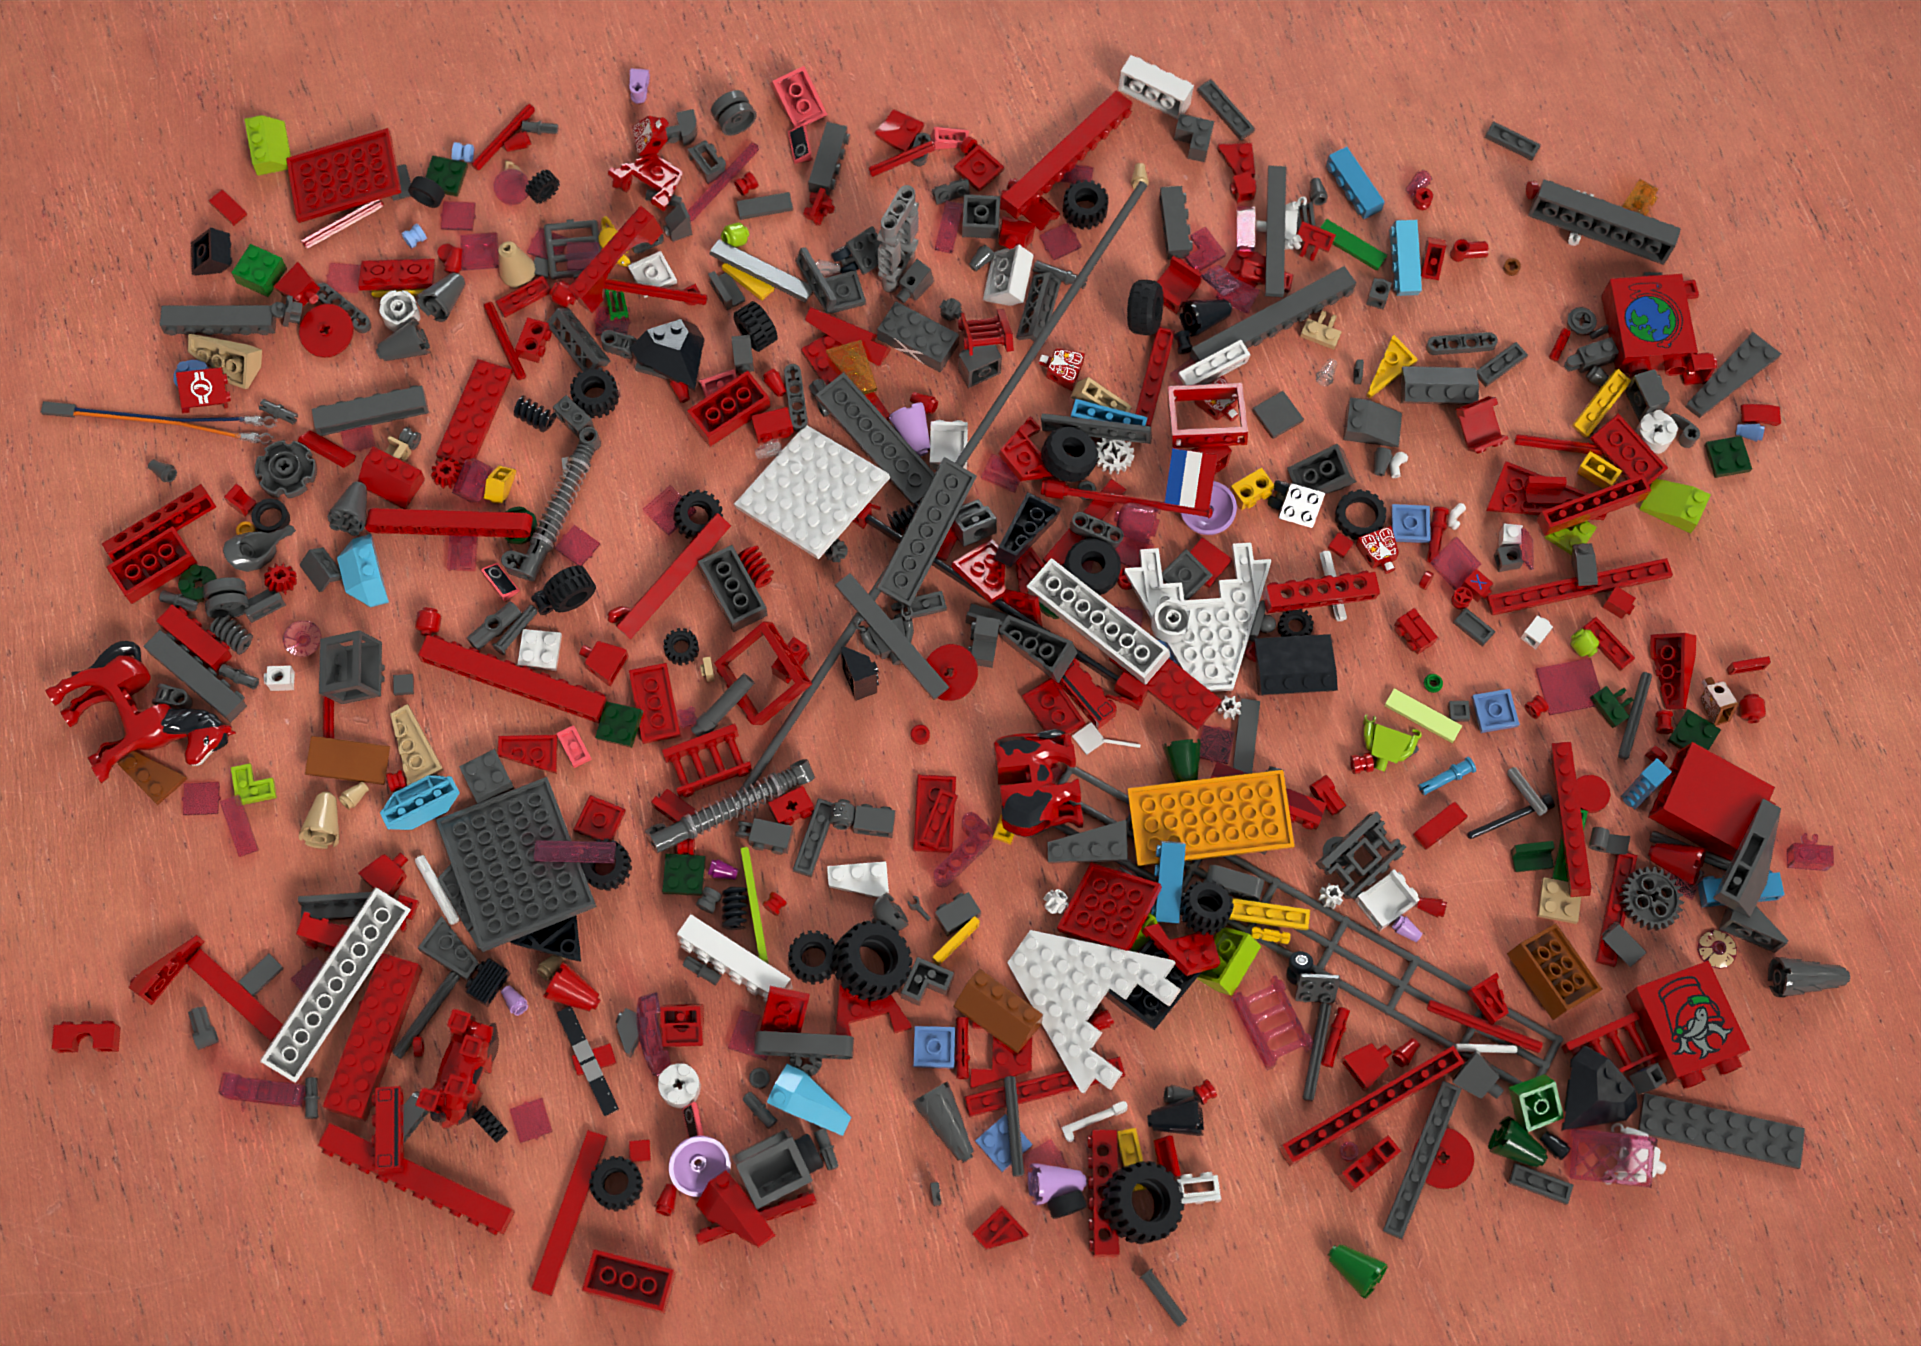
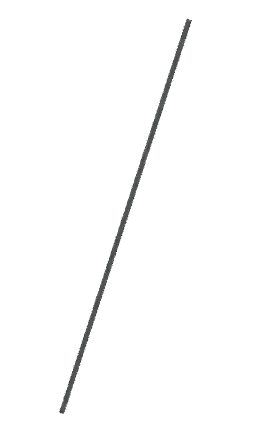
M1143 181L1138 183L955 461L956 464L961 467L965 465L1147 188L1146 183ZM884 571L882 572L877 582L869 592V595L874 601L881 593L875 588L879 583ZM858 612L855 613L811 680L812 685L803 692L738 791L740 795L744 793L743 787L749 791L751 790L750 784L755 785L841 654L840 648L847 645L857 629L855 627L856 620L862 618Z

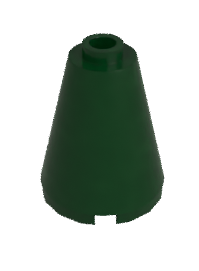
M1193 739L1172 741L1170 746H1167L1166 743L1162 744L1176 783L1198 780L1201 739H1197V743H1193Z
M1507 1116L1499 1123L1502 1125L1499 1130L1495 1129L1490 1137L1488 1148L1491 1150L1489 1151L1536 1168L1543 1166L1548 1158L1546 1155L1547 1151L1514 1118Z

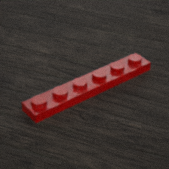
M804 1192L797 1196L798 1199L792 1201L785 1199L778 1202V1206L772 1208L765 1206L758 1209V1211L767 1222L815 1205L817 1201L814 1193ZM721 1225L713 1229L709 1226L700 1229V1233L696 1234L699 1245L734 1232L723 1229Z

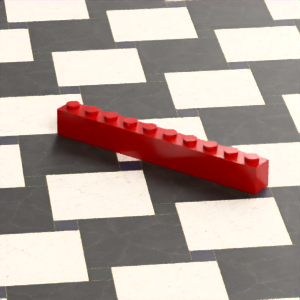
M1116 90L1002 195L1000 207L1015 219L1020 215H1025L1032 204L1035 205L1044 193L1047 194L1051 190L1052 185L1056 182L1059 183L1067 171L1071 172L1078 161L1081 162L1090 150L1093 151L1101 140H1105L1111 130L1117 129L1121 121L1131 115L1133 102Z
M427 635L418 654L421 662L598 724L607 701L605 695L601 692L587 691L581 685L573 686L564 679L559 678L556 680L544 672H540V674L533 672L527 666L518 667L512 661L498 660L492 654H481L475 648H464L455 641L450 643L437 635L433 637Z
M1453 1045L1284 1143L1279 1150L1288 1165L1292 1166L1460 1068L1465 1062Z
M329 1123L318 1143V1146L323 1149L321 1151L323 1154L329 1157H333V1155L341 1157L339 1161L348 1166H351L352 1163L358 1165L357 1170L367 1175L372 1172L377 1175L376 1179L386 1184L389 1180L395 1183V1188L403 1192L408 1189L413 1192L412 1196L422 1201L424 1198L432 1201L430 1204L436 1208L442 1209L444 1206L450 1209L449 1213L455 1217L460 1218L463 1215L468 1218L467 1222L478 1227L479 1224L487 1227L485 1231L493 1235L498 1233L504 1235L515 1213L511 1208L405 1158L404 1172L378 1174L375 1168H372V1155H375V1147H372V1143Z

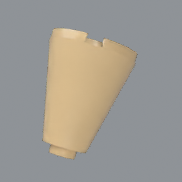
M507 241L502 243L499 247V275L503 282L510 287H521L522 284L531 282L535 275L533 260L513 242Z
M322 792L316 796L299 832L300 841L302 839L305 840V844L310 847L327 849L328 845L333 844V847H335L339 843L336 797L330 792Z

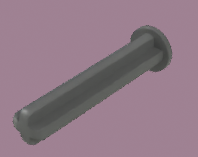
M529 605L500 640L492 645L493 648L500 654L505 655V650L537 614V609Z
M1151 1268L1139 1279L1144 1280L1178 1327L1183 1325L1187 1321L1186 1316L1152 1272L1153 1268Z

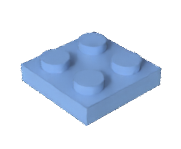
M1392 504L1391 527L1396 542H1430V506Z
M1510 689L1472 695L1471 698L1480 733L1519 726Z
M915 1026L914 1068L954 1069L955 1027Z
M1006 1114L975 1140V1143L1001 1172L1011 1165L1008 1119ZM1020 1131L1023 1155L1033 1144Z

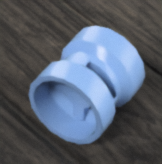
M454 142L452 159L457 161L462 159L465 162L471 163L474 157V146L472 144L462 145L461 143Z
M417 223L412 226L410 231L406 230L401 233L411 249L417 245V242H423L427 239L424 231Z

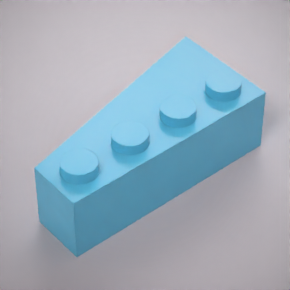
M1396 220L1389 229L1393 261L1392 271L1395 278L1393 289L1394 291L1396 290L1397 296L1419 295L1422 291L1418 220Z

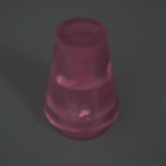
M1425 170L1418 171L1409 183L1406 191L1411 196H1414L1418 189L1430 185L1431 175Z

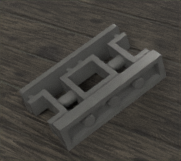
M1377 811L1369 813L1315 863L1319 869L1325 871L1326 875L1336 871L1346 883L1340 889V891L1344 892L1343 897L1345 899H1356L1362 893L1361 889L1366 885L1370 886L1376 881L1375 876L1388 870L1390 867L1389 863L1402 857L1404 854L1402 851L1406 849V846L1401 844L1398 838L1389 843L1379 831L1385 822L1381 821V815ZM1368 829L1376 838L1372 843L1366 837L1360 838ZM1362 845L1373 857L1363 868L1351 856ZM1380 845H1382L1386 851L1392 850L1383 859L1382 856L1376 850ZM1343 852L1345 853L1342 856L1348 862L1344 869L1338 862L1333 863ZM1353 870L1359 876H1364L1357 884L1349 877Z

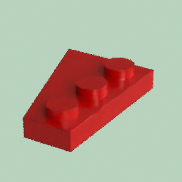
M557 735L498 736L499 757L557 774Z

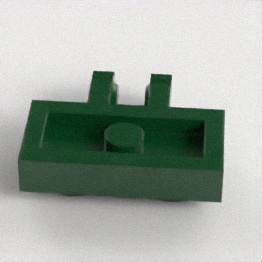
M1605 686L1592 695L1590 699L1610 726L1614 728L1630 717L1624 710V707L1634 700L1630 697L1620 704L1616 698L1622 696L1627 690L1622 688L1615 694H1612L1610 689Z

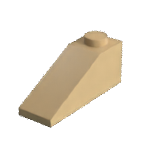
M1089 377L1078 381L1071 395V398L1074 400L1078 399L1128 413L1132 407Z

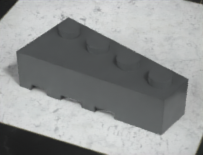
M1010 615L1007 616L999 629L1003 640L1057 683L1060 682L1078 653L1072 641Z
M1126 820L1047 842L1048 862L1052 864L1128 861Z

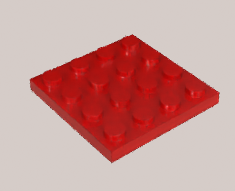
M1090 863L1057 929L1061 933L1095 944L1130 951L1162 886L1157 882Z

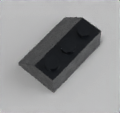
M844 646L841 647V666L855 700L857 701L877 693L879 671L875 661L871 662L870 657Z

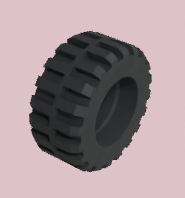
M869 920L863 921L847 931L834 946L835 950L832 953V959L835 960L832 962L833 970L836 969L835 976L837 980L840 979L842 982L840 985L844 989L847 988L849 990L848 993L852 996L858 995V999L866 1000L868 998V1001L885 999L899 989L907 981V977L911 973V967H909L912 965V957H909V954H911L910 948L906 946L905 938L899 936L900 932L896 929H891V925L887 923L882 925L880 921L876 920L872 923ZM860 947H868L881 957L884 964V975L875 974L864 966L860 957Z
M1151 1161L1137 1162L1115 1171L1106 1182L1108 1188H1105L1102 1194L1105 1196V1200L1102 1201V1207L1106 1209L1104 1216L1105 1219H1109L1110 1223L1108 1225L1112 1230H1117L1116 1235L1120 1238L1125 1237V1240L1130 1243L1144 1244L1166 1238L1170 1235V1232H1174L1177 1229L1178 1224L1176 1223L1181 1222L1183 1217L1180 1213L1184 1211V1203L1181 1200L1184 1196L1183 1192L1179 1190L1180 1184L1178 1180L1175 1181L1173 1179L1174 1175L1171 1171H1165L1166 1167L1161 1164L1156 1165L1155 1162ZM1136 1184L1146 1187L1153 1197L1155 1208L1149 1222L1140 1218L1133 1208L1132 1192Z

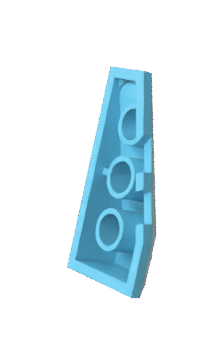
M786 1064L766 1102L842 1136L852 1118L806 1072L790 1064Z

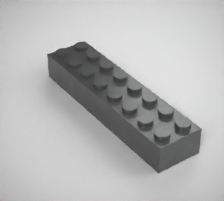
M1545 179L1533 199L1528 214L1529 217L1662 265L1665 264L1674 250L1681 228L1672 224H1667L1655 218L1642 215L1639 212L1628 210L1622 206L1614 205L1605 200L1589 196L1586 193L1578 192Z

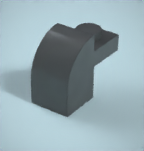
M694 109L676 113L678 125L666 128L668 138L666 144L682 140L683 145L686 146L695 140L698 128Z

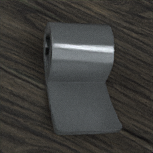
M1673 413L1670 417L1683 430L1679 437L1680 445L1684 448L1693 447L1700 437V430L1686 418Z
M1593 827L1589 848L1604 853L1626 855L1630 836L1610 834L1608 829Z

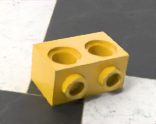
M1260 468L1231 485L1230 491L1233 493L1238 507L1243 510L1246 507L1248 509L1253 507L1260 499L1264 500L1270 497L1274 484L1263 468ZM1256 484H1262L1264 488H1259ZM1241 493H1247L1249 497H1243Z

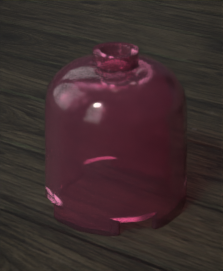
M1129 502L1124 504L1120 511H1116L1114 521L1117 522L1116 527L1123 531L1124 537L1150 545L1152 544L1150 538L1151 536L1155 537L1160 519H1156L1157 513H1161V509Z

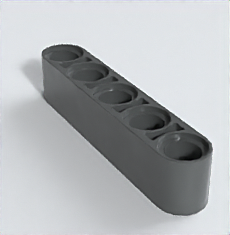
M771 1031L755 1032L754 1053L758 1055L846 1060L853 1058L854 1037Z

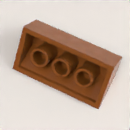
M980 968L966 983L954 1004V1008L1016 1053L1022 1049L1042 1025L1044 1015Z

